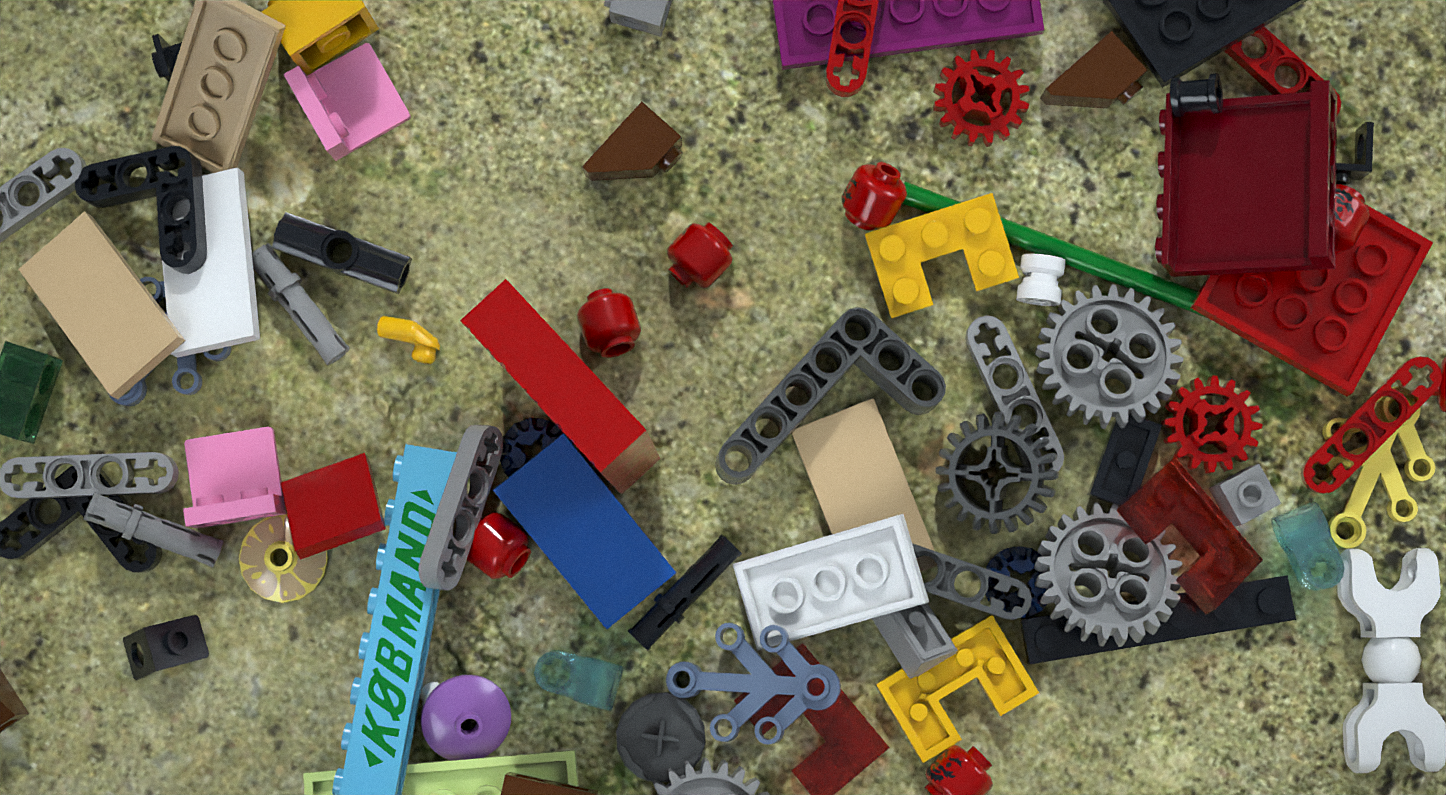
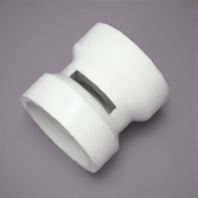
M1044 254L1022 255L1020 270L1026 277L1018 285L1016 300L1041 306L1060 305L1062 290L1058 287L1057 279L1064 275L1066 260Z

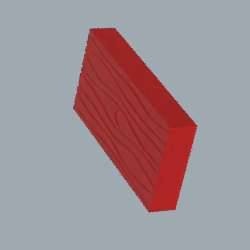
M507 279L500 283L460 320L621 495L661 459L643 425Z

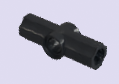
M287 212L278 222L272 248L330 269L338 275L349 276L399 294L405 285L412 258L356 238L346 231L334 230ZM342 243L351 244L352 255L349 260L340 264L334 263L332 253L335 247Z

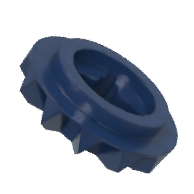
M531 417L514 423L503 436V452L500 463L504 473L509 477L527 461L528 456L522 452V449L517 447L518 444L533 446L543 435L542 450L559 437L563 431L551 421Z
M1014 546L997 553L989 561L986 569L1009 577L1010 572L1007 570V566L1018 574L1030 572L1032 569L1035 571L1027 582L1030 593L1033 595L1031 607L1021 617L1027 618L1044 610L1047 604H1041L1040 600L1048 588L1035 587V581L1042 572L1035 570L1034 564L1037 558L1042 557V555L1033 548ZM988 577V590L985 594L988 601L990 597L1003 601V610L1006 612H1010L1013 606H1022L1023 599L1017 596V591L1005 595L1004 592L993 589L998 580Z

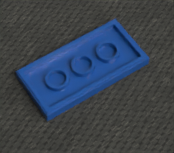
M564 433L493 489L495 494L606 629L611 627L676 574L673 567Z

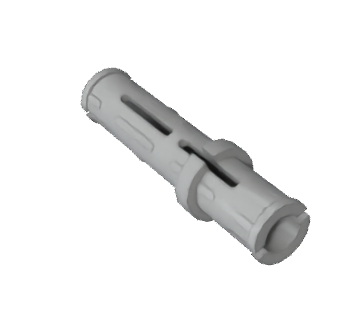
M269 243L255 250L252 253L253 269L269 288L268 295L273 301L278 300L282 307L285 308L305 337L318 351L327 366L343 357L350 350V347L337 334L324 314L307 295L304 288L300 285L302 279L298 274L290 272Z
M94 492L84 515V520L122 533V538L130 540L134 537L179 555L192 558L210 567L215 565L223 545V540L156 517L153 514L142 511L143 507L134 504L131 507Z

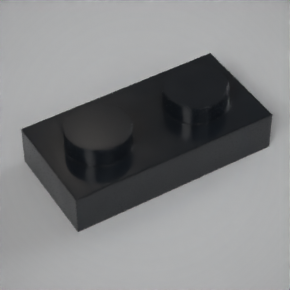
M1129 414L1125 428H1120L1116 418H1114L1087 495L1111 504H1117L1124 509L1132 510L1162 425L1146 419L1138 423Z

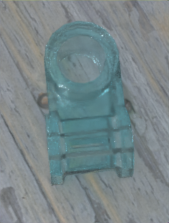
M1315 501L1271 518L1275 536L1288 557L1296 579L1303 587L1308 590L1318 591L1332 588L1341 581L1345 570L1344 563L1331 537L1327 520ZM1316 562H1325L1328 566V571L1323 573V577H1313L1310 569L1316 566Z
M552 650L546 652L538 659L534 675L540 687L548 692L573 698L574 701L592 707L612 711L624 667L594 657H583L562 650ZM556 658L562 660V669L568 671L567 678L559 677L556 683L548 681L549 673L543 671L544 664L551 665Z

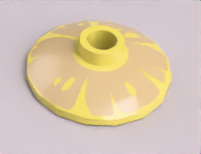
M287 514L264 518L252 526L242 541L239 554L241 574L250 589L266 600L281 603L300 600L314 591L325 576L329 559L327 550L301 560L299 559L294 549ZM279 549L285 550L288 555V560L283 566H277L273 561V555Z

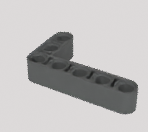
M859 307L849 309L843 313L723 444L716 457V472L721 480L728 484L738 485L749 480L854 364L900 406L915 415L929 413L942 400L946 390L944 378L872 312ZM849 323L859 324L865 330L866 339L861 341L852 340L845 332V325ZM884 352L893 354L898 359L899 369L895 371L884 369L879 363V354ZM819 355H829L835 360L837 371L833 373L822 372L816 366L815 358ZM915 382L927 384L932 391V400L922 401L916 398L912 391V384ZM793 386L803 389L807 394L808 402L801 406L793 405L786 398V389ZM760 419H770L777 425L778 435L771 439L760 436L756 431V422ZM732 451L743 453L748 459V468L741 472L733 471L727 466L725 455Z

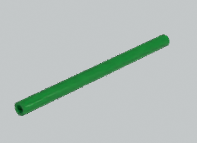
M905 181L904 183L907 197L903 204L920 211L930 213L961 203ZM1000 217L1008 243L1035 254L1063 258L1066 260L1065 265L1128 289L1132 288L1136 292L1203 316L1190 308L1199 293L1197 290Z

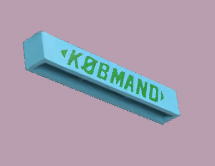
M405 444L404 455H397L395 459L393 481L398 482L395 500L389 499L386 505L384 522L386 526H390L387 544L380 543L377 552L376 570H381L378 588L372 587L369 594L367 613L373 615L370 633L364 632L360 641L359 659L364 660L361 678L355 677L351 688L350 704L356 705L353 723L347 722L343 730L341 749L347 750L344 769L338 768L336 771L332 789L333 795H402L440 593L438 589H429L423 586L419 578L418 567L457 452Z

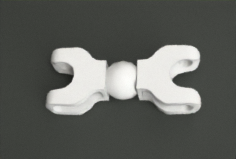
M1415 548L1406 553L1402 558L1400 579L1390 590L1385 589L1377 581L1372 557L1367 552L1360 549H1346L1338 559V598L1345 609L1359 621L1361 637L1371 638L1364 647L1361 661L1366 675L1372 682L1363 683L1362 699L1358 705L1350 710L1343 722L1345 760L1347 766L1354 773H1369L1380 765L1383 741L1390 733L1398 731L1406 739L1410 761L1416 768L1424 772H1437L1443 768L1446 762V724L1437 710L1428 705L1424 699L1422 683L1412 682L1419 673L1422 659L1418 647L1410 637H1420L1421 621L1434 608L1440 598L1441 591L1437 556L1428 548Z

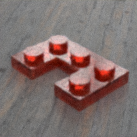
M1175 457L1165 463L1116 509L1145 545L1158 537L1172 523L1199 554V557L1176 581L1205 615L1215 610L1263 561Z
M803 643L796 647L810 665L820 664ZM783 660L771 668L777 676L796 677ZM819 678L812 680L809 685V690L814 696L821 695L825 688L823 681ZM841 690L837 701L831 707L824 710L807 709L803 713L825 742L792 768L791 771L811 795H834L890 747ZM743 692L733 701L739 704L749 693ZM776 694L749 720L755 726L763 717H774L795 695ZM767 722L762 728V734L764 735L775 724Z

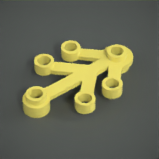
M1399 386L1391 387L1402 393L1410 405L1415 401L1414 398L1407 395L1410 392L1409 389L1404 387L1400 389ZM1385 396L1377 400L1374 411L1378 419L1388 423L1396 420L1397 417H1394L1389 411V406L1393 401H1396L1395 399ZM1421 408L1407 419L1361 465L1362 467L1342 513L1334 515L1326 526L1327 538L1335 547L1341 549L1354 548L1365 539L1366 525L1361 516L1379 475L1390 500L1387 504L1388 516L1393 521L1402 523L1411 521L1417 515V503L1408 495L1390 449L1396 435H1398L1408 457L1404 465V472L1410 480L1422 482L1429 480L1434 475L1435 463L1426 455L1414 426L1420 416ZM1337 417L1327 421L1322 429L1324 439L1327 440L1332 435L1331 427L1334 423L1342 425L1348 418ZM1352 428L1346 431L1342 438V444L1348 442L1353 433L1361 430ZM1367 445L1351 450L1349 453L1360 454L1366 449ZM1335 456L1324 465L1327 470L1326 477L1323 480H1319L1314 476L1312 480L1316 484L1322 481L1329 483L1333 480L1329 473L1338 463H1342L1345 470L1351 463L1339 456ZM1417 460L1424 462L1426 465V473L1422 477L1415 474L1413 470V465ZM1400 500L1406 502L1409 507V512L1405 517L1399 516L1396 512V504ZM1342 522L1346 523L1350 528V535L1345 540L1341 539L1336 531L1337 526Z

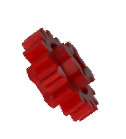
M976 49L971 50L968 62H965L957 55L952 62L955 70L944 67L941 70L940 77L946 83H936L933 93L943 97L933 104V111L945 112V115L940 119V127L952 124L955 128L951 138L956 140L962 133L968 135L967 144L971 147L977 137L983 138L986 147L992 145L995 134L1003 141L1007 140L1010 136L1007 126L1019 129L1023 122L1016 113H1026L1029 109V104L1020 100L1030 91L1029 86L1018 85L1017 83L1024 72L1022 69L1010 72L1008 67L1011 58L1008 56L1000 63L994 61V50H989L985 59L979 58ZM978 71L988 72L994 74L996 77L993 78L980 75ZM958 81L963 96L953 105L952 90ZM975 92L980 96L986 93L990 96L986 105L982 101L977 103L972 101ZM1009 92L1010 106L1007 114L1004 116L1002 113L1003 109L999 103L1000 99ZM965 120L982 121L984 126L974 125Z
M1213 375L1208 378L1204 387L1202 381L1196 378L1190 381L1192 392H1189L1184 387H1180L1175 391L1176 396L1180 400L1179 403L1174 401L1166 403L1165 408L1173 413V416L1161 421L1162 426L1172 429V434L1164 439V443L1172 444L1176 442L1179 448L1175 451L1173 457L1178 459L1187 455L1189 457L1188 469H1196L1202 462L1204 463L1205 473L1211 474L1215 472L1217 463H1219L1225 472L1233 469L1232 457L1240 463L1249 459L1243 450L1244 447L1255 448L1258 446L1259 442L1250 435L1251 432L1262 429V424L1252 421L1251 415L1258 412L1260 408L1258 405L1247 407L1245 401L1250 395L1248 390L1239 394L1233 392L1236 381L1231 379L1223 387H1220L1218 376ZM1211 395L1220 397L1225 401L1219 405H1210L1205 399L1202 400L1200 397ZM1224 413L1218 419L1219 422L1215 426L1217 431L1199 437L1205 430L1204 427L1208 423V418ZM1184 414L1189 418V433L1186 436L1183 429ZM1238 415L1240 423L1239 435L1234 431V417ZM1204 444H1212L1224 453L1207 454L1197 449Z

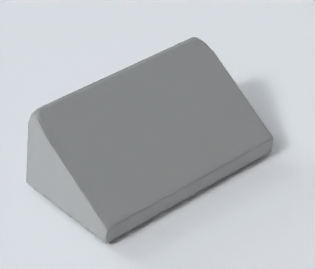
M928 603L872 618L910 679L923 674L958 651Z

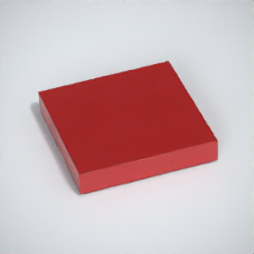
M365 453L281 482L294 549L300 560L386 529L371 464Z

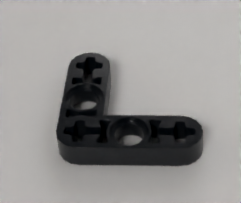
M170 146L93 163L82 169L79 178L75 181L76 194L94 207L106 208L157 197L161 259L167 266L182 274H191L203 266L207 256L201 163L194 154L181 146ZM179 161L184 162L185 166L178 169V176L169 172L179 167ZM139 167H145L147 171L145 181L138 187H130L129 180L132 172ZM101 178L107 183L99 185V179ZM98 186L97 193L95 194L92 192V188ZM183 199H188L190 203L188 214L183 219L174 220L172 210L175 204ZM175 231L181 232L182 236L175 233ZM185 243L190 246V250L184 252L183 260L177 257V253L184 250Z
M74 466L69 467L55 478L56 484L64 490L71 488L77 481V470ZM101 469L100 480L102 484L108 488L115 487L114 483ZM123 495L107 497L116 502L131 506ZM92 496L29 499L0 522V556L13 560L24 559L30 556L80 515L84 518ZM47 499H55L61 507L59 519L52 524L44 523L39 517L40 505ZM27 515L30 523L40 530L41 533L37 535L36 531L29 530L19 539L22 545L20 549L16 547L7 548L5 544L10 540L7 532L9 530L20 532L28 527L30 524L23 519ZM87 521L119 564L126 570L134 573L149 572L160 563L162 548L132 537V540L138 545L148 544L149 549L145 552V556L148 559L145 563L138 560L131 561L130 557L134 554V549L128 541L121 540L119 544L115 542V539L121 538L122 533L115 530L109 531L103 525Z

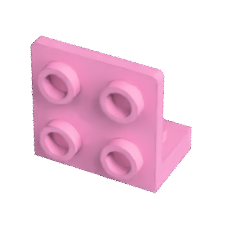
M369 43L357 47L309 75H306L300 66L283 74L326 151L335 161L411 118L408 109Z
M262 427L185 441L184 446L193 507L183 508L186 527L199 529L286 514L273 428Z

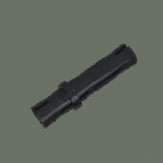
M721 534L663 596L659 593L653 599L656 603L627 631L649 651L651 646L675 621L678 624L683 621L685 617L682 614L742 553Z

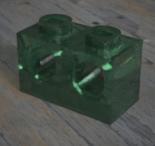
M5 341L0 354L1 435L32 444L35 443L63 360Z

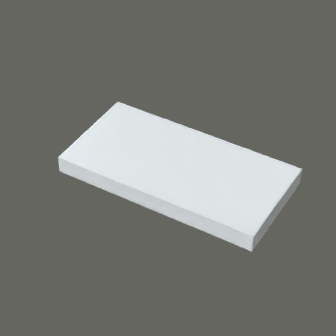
M239 168L202 176L207 256L203 266L191 274H182L167 266L162 260L167 316L186 340L171 353V355L177 358L260 339L244 172ZM183 199L175 204L172 210L174 220L183 219L190 210L188 199ZM175 231V233L182 236L181 232ZM184 243V250L177 253V257L183 260V254L190 250V246Z
M904 514L733 564L757 651L764 649L760 644V634L769 625L783 627L788 632L789 641H793L929 602ZM775 630L769 633L767 637L769 646L781 644L782 636L779 631Z

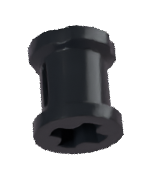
M1213 73L1209 75L1208 79L1182 81L1180 77L1172 78L1170 83V100L1175 118L1184 117L1185 112L1211 110L1213 114L1221 113L1223 90L1220 75Z

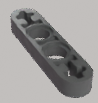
M912 543L916 558L928 556L937 564L938 571L936 577L932 581L924 583L926 592L1004 619L1014 620L1021 618L1031 607V593L1023 582ZM963 571H972L980 579V590L973 597H962L955 590V578ZM988 577L998 580L993 589L1008 592L1011 586L1018 588L1017 596L1023 599L1022 606H1013L1010 612H1006L1003 610L1004 602L990 597V606L982 605L980 601L987 593Z

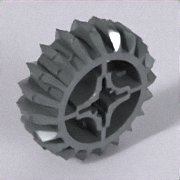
M995 412L992 418V426H990L987 416L984 413L976 415L977 430L969 421H963L960 423V429L965 438L956 433H950L947 436L949 443L956 448L955 451L948 448H942L939 451V456L949 460L950 464L936 467V474L949 476V482H944L937 486L938 491L946 492L951 489L954 497L945 502V506L949 509L960 503L963 508L958 513L957 519L963 522L969 518L971 513L974 514L972 528L977 531L982 529L986 519H989L991 534L1000 532L1002 520H1004L1007 530L1014 532L1018 529L1017 515L1024 524L1030 525L1034 522V518L1029 507L1036 512L1044 513L1047 510V506L1038 496L1051 498L1056 493L1055 489L1044 485V480L1058 479L1059 472L1045 470L1044 464L1055 461L1057 456L1055 453L1042 456L1039 450L1050 442L1046 436L1035 442L1030 439L1037 430V426L1034 423L1026 426L1022 432L1019 431L1021 425V416L1013 415L1008 426H1005L1004 413ZM985 436H991V446L987 447L985 460L980 464H964L966 454L974 443ZM1005 438L1014 441L1024 450L1031 467L1015 464L1010 459L1008 446L1005 445ZM996 461L1002 464L1000 468L1005 467L1006 472L1017 474L1002 478L998 481V484L992 482L994 477L989 478L988 473H979L977 471L995 466ZM964 478L978 481L985 489L986 500L989 501V507L978 502L970 494L965 485ZM1031 481L1029 491L1024 499L1015 507L1003 509V499L1006 498L1007 488L1010 483Z

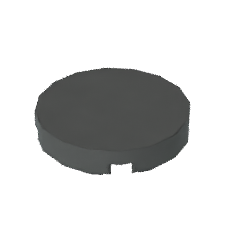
M668 692L649 693L633 701L621 715L616 731L617 751L624 765L637 777L652 782L654 780L661 783L670 782L667 773L669 768L674 770L678 776L684 775V761L688 760L694 768L700 761L706 743L705 726L697 709L686 699L676 697Z

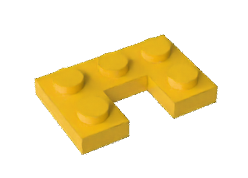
M993 193L865 233L891 319L934 305L921 262L963 249L976 291L1019 278Z
M993 615L987 616L952 637L951 640L958 650L956 654L923 674L910 679L903 668L875 684L922 763L962 740L939 700L971 680L977 678L999 716L1004 715L1039 694L1038 689Z

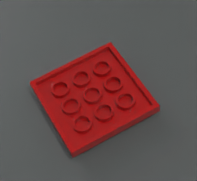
M1366 205L1370 213L1368 222L1352 249L1335 251V269L1208 275L1190 308L1348 397L1354 392L1433 242Z

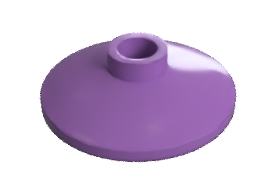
M460 675L442 682L429 694L421 712V728L427 744L434 752L448 760L486 757L502 744L511 724V709L504 692L491 680L477 675ZM466 719L476 720L475 727L470 730L461 729V724Z

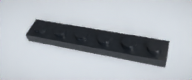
M1288 575L1177 593L1180 596V600L1174 608L1169 607L1173 612L1166 623L1159 621L1161 626L1154 635L1145 630V635L1141 642L1136 643L1128 633L1127 640L1122 647L1117 645L1113 635L1109 636L1104 646H1099L1097 634L1092 632L1085 642L1081 641L1082 628L1077 625L1069 632L1064 631L1068 621L1064 615L1053 620L1050 617L1051 615L1020 620L1027 664L1296 620ZM1137 600L1127 602L1132 605H1138Z

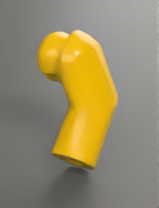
M382 316L377 324L379 337L415 345L411 354L413 360L424 364L434 363L436 351H440V345L436 337L412 320Z

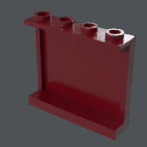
M1330 80L1311 81V92L1223 99L1221 113L1213 114L1211 110L1185 112L1184 117L1175 118L1172 111L1170 93H1166V109H1161L1159 112V128L1161 135L1165 136V151H1160L1158 154V172L1160 177L1164 178L1163 193L1157 195L1156 201L1158 218L1163 220L1162 236H1157L1155 242L1157 262L1161 263L1172 277L1335 269L1337 94Z

